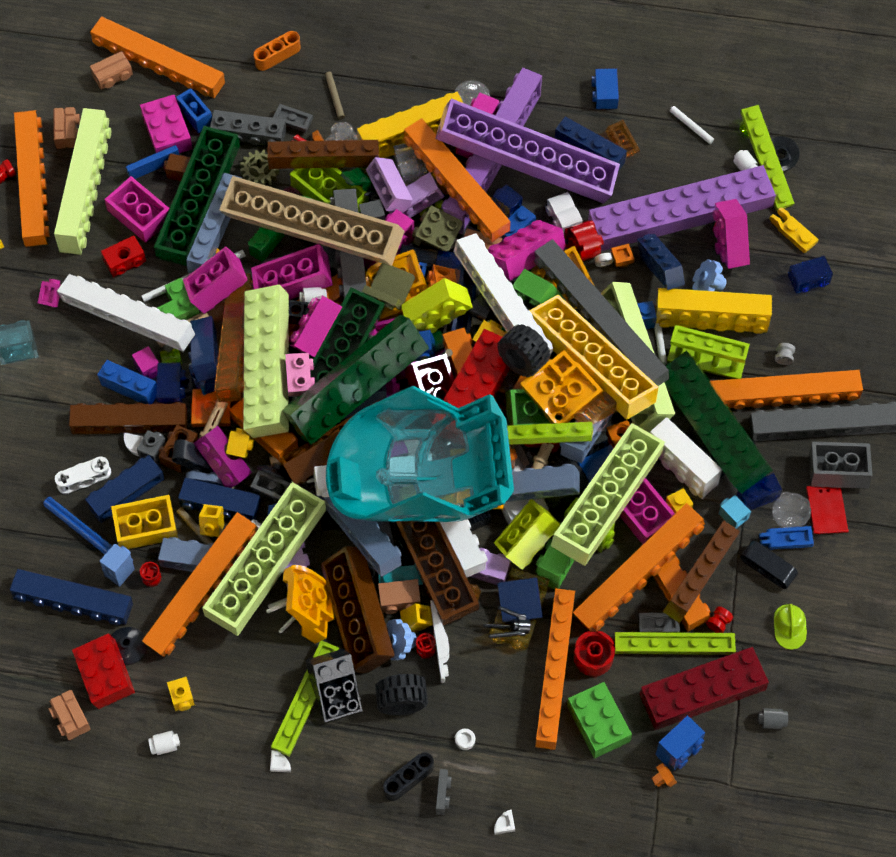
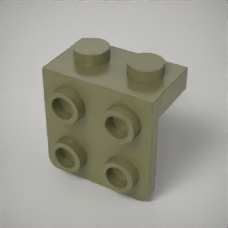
M431 205L428 212L424 211L422 214L420 227L416 226L412 237H414L413 244L419 247L422 241L444 252H449L463 225V221Z
M382 263L371 287L365 285L362 292L385 303V307L393 310V308L401 310V305L408 296L415 276L394 266Z

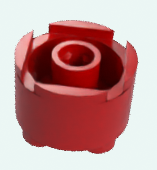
M592 220L568 227L564 231V239L568 238L569 242L566 245L567 249L575 246L582 262L601 254V246L604 245L602 236L598 235Z
M602 631L583 633L576 641L574 650V662L577 668L582 673L595 678L605 674L611 668L614 661L615 647L613 640Z

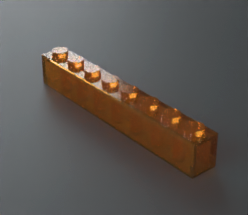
M245 273L248 281L225 298L214 389L219 402L242 400V393L244 392L245 291L254 290L250 273Z

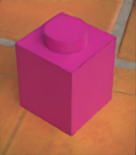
M149 346L132 355L134 364L141 375L152 379L161 372L160 364Z

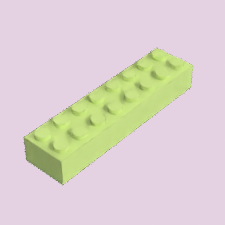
M83 108L54 232L58 249L61 253L81 255L83 248H86L87 238L85 236L86 232L90 231L89 219L94 213L93 201L97 200L96 188L101 182L100 170L104 168L103 157L108 151L107 139L111 137L109 118H106L104 110Z
M612 282L601 294L654 353L631 284ZM665 383L658 386L656 403L631 417L634 425L649 433L666 417L671 419L675 415Z
M280 284L245 291L243 429L252 438L289 432V420L282 412L289 405L285 354H289V294Z
M631 423L555 532L551 547L586 566L660 457L665 441Z
M292 482L203 606L205 617L238 636L325 513V501Z

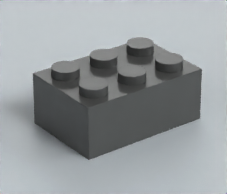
M812 442L809 451L811 487L869 489L873 476L870 444Z

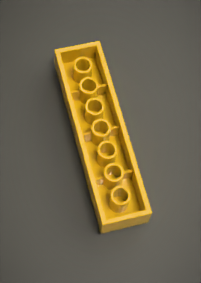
M559 295L529 310L537 325L542 328L547 340H550L552 343L553 351L558 355L565 350L575 362H578L603 389L600 395L626 420L656 403L659 387Z

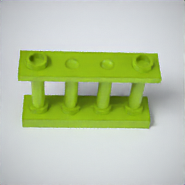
M675 325L667 362H672L687 350L704 372L731 379H741L750 344Z

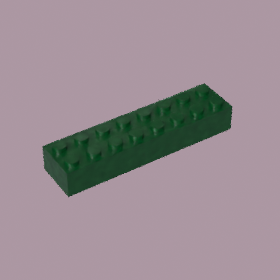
M203 126L154 246L156 258L187 266V257L223 174H229L239 150L240 143L237 134Z
M350 287L338 316L316 356L313 358L314 370H310V377H314L315 383L367 342L384 312L385 303ZM293 396L289 404H291L299 396ZM289 422V429L297 432Z
M399 315L284 408L282 412L302 440L312 445L427 351L429 347L410 318Z
M686 350L666 365V368L669 370V379L664 382L667 390L733 486L742 494L773 470L692 355Z

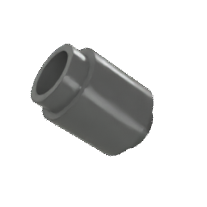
M762 708V711L758 712V724H761V727L766 729H782V727H787L788 712L783 711V709Z

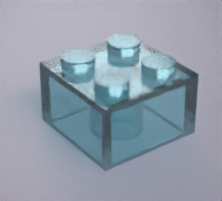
M21 320L9 325H0L1 365L39 357L36 339L29 320Z

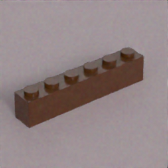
M378 140L268 142L269 169L368 167L375 157L379 158Z
M137 402L134 404L115 403L114 405H106L104 403H97L95 405L78 403L70 405L69 427L72 434L146 433L148 430L153 433H169L171 430H174L176 425L187 429L186 404L180 402H173L172 404L160 402L143 404Z
M726 521L722 522L663 610L665 614L678 623L681 622L740 532L738 529Z

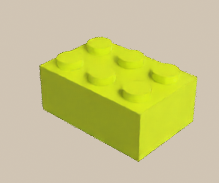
M443 278L401 305L404 316L410 318L416 329L421 331L431 330V333L436 332L440 327L451 323L453 319L464 315L466 311L473 308L468 289L446 278Z
M530 499L496 539L494 544L506 558L523 570L525 566L532 562L536 553L544 548L547 540L555 534L561 524L548 510L534 499Z

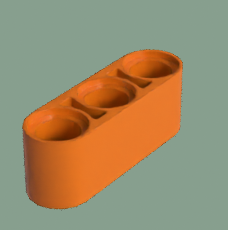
M289 31L257 48L254 51L255 67L260 71H265L298 53L301 49L299 34L295 31Z

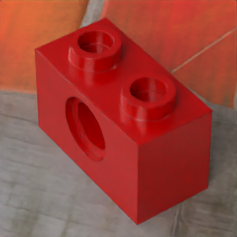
M131 236L101 251L103 261L112 277L122 275L127 270L138 267L146 262L144 251L135 236Z

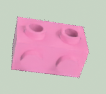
M309 353L285 354L288 397L300 396L315 384L314 377H310V370H314L313 359H309Z

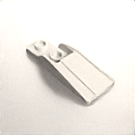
M430 600L441 683H444L445 677L449 676L447 664L443 665L449 659L448 637L435 605Z

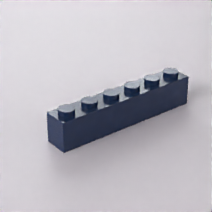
M17 569L10 588L13 598L19 602L30 601L39 607L46 605L56 611H70L76 616L87 615L96 621L101 619L107 620L113 625H126L133 606L131 596Z

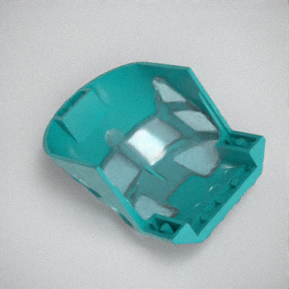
M415 386L404 389L360 410L340 430L331 447L326 466V485L329 497L337 510L350 518L381 522H459L506 503L514 492L506 418L494 397L490 394L457 408Z

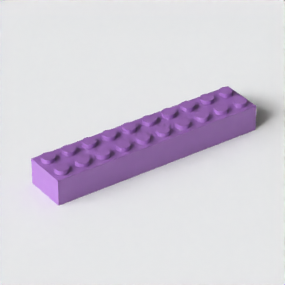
M522 68L520 73H516L512 87H508L505 94L506 98L504 101H500L497 108L498 112L495 116L524 126L541 96L542 75ZM473 154L472 157L469 156L465 169L487 193L502 164ZM449 197L448 200H444L441 209L463 221L459 234H463L471 220L468 213L460 209L457 200Z
M450 99L444 107L435 138L603 204L612 196L620 166L619 163L454 99Z
M764 165L591 209L589 210L588 221L592 220L594 222L598 235L602 236L604 245L601 246V251L613 247L638 242L637 239L647 234H655L658 237L716 222L713 218V210H715V203L737 199L747 214L773 207L776 195Z

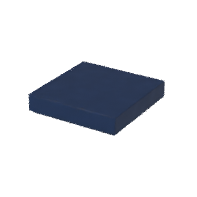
M537 578L498 583L501 607L518 614H525L526 619L542 617ZM501 611L503 622H510L517 618Z

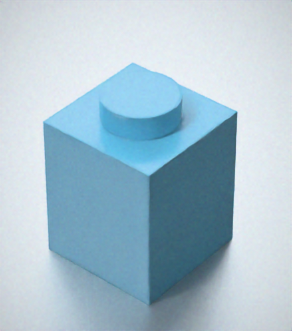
M736 495L730 499L726 498L720 504L719 515L736 529L750 517L751 511Z

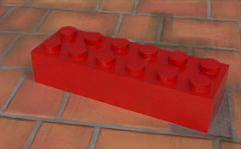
M483 329L443 401L460 408L489 394L495 397L510 370L500 357L497 348L502 336ZM437 411L431 421V425L447 414V412ZM455 420L447 425L439 434V436L465 448L467 447L463 431L456 428Z

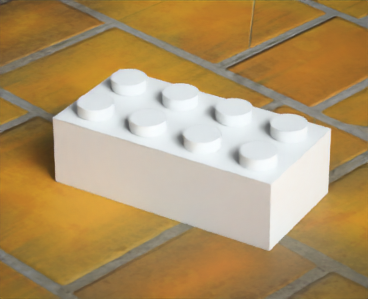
M667 417L650 431V434L665 441L663 451L659 457L663 466L667 470H671L681 483H685L693 495H698L703 499L718 486L722 469Z

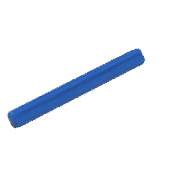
M47 497L43 502L48 510L103 554L110 550L111 544L53 498Z

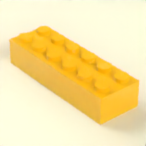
M457 91L455 93H448L436 100L432 99L425 104L413 106L406 111L397 112L387 118H380L376 122L364 124L357 128L358 140H378L379 158H387L412 148L411 146L408 147L403 140L405 128L422 118L437 135L446 104L450 99L462 103L463 101Z
M658 288L655 305L656 323L664 328L678 325L699 330L716 329L717 331L733 330L757 334L767 333L772 316V295Z

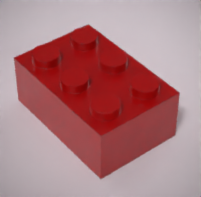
M109 633L72 650L91 703L98 709L103 708L135 693L116 640Z

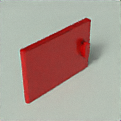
M806 486L813 534L849 532L841 488Z

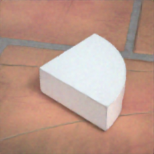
M124 433V442L127 449L132 454L138 456L137 447L142 441L143 436Z
M271 750L270 771L291 772L288 759L279 751Z
M512 810L504 812L498 818L494 828L495 835L515 832Z

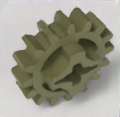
M255 150V154L249 152V158L243 157L244 162L240 163V172L243 175V179L265 185V183L272 185L271 180L276 181V175L280 174L279 169H269L268 154H265V150L262 153Z

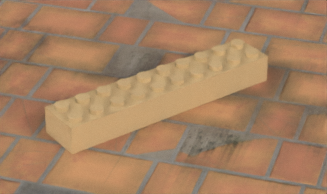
M235 176L231 178L219 209L227 217L389 266L393 264L405 232L395 223Z

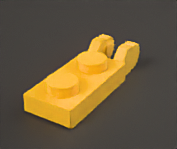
M781 207L777 210L779 216L785 221L784 223L774 214L769 217L772 224L778 228V231L803 253H806L818 243L819 239L793 216H790L789 212Z

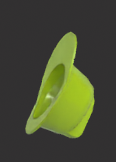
M793 604L782 605L774 613L775 637L780 646L790 650L798 649L806 640L807 629L804 612Z

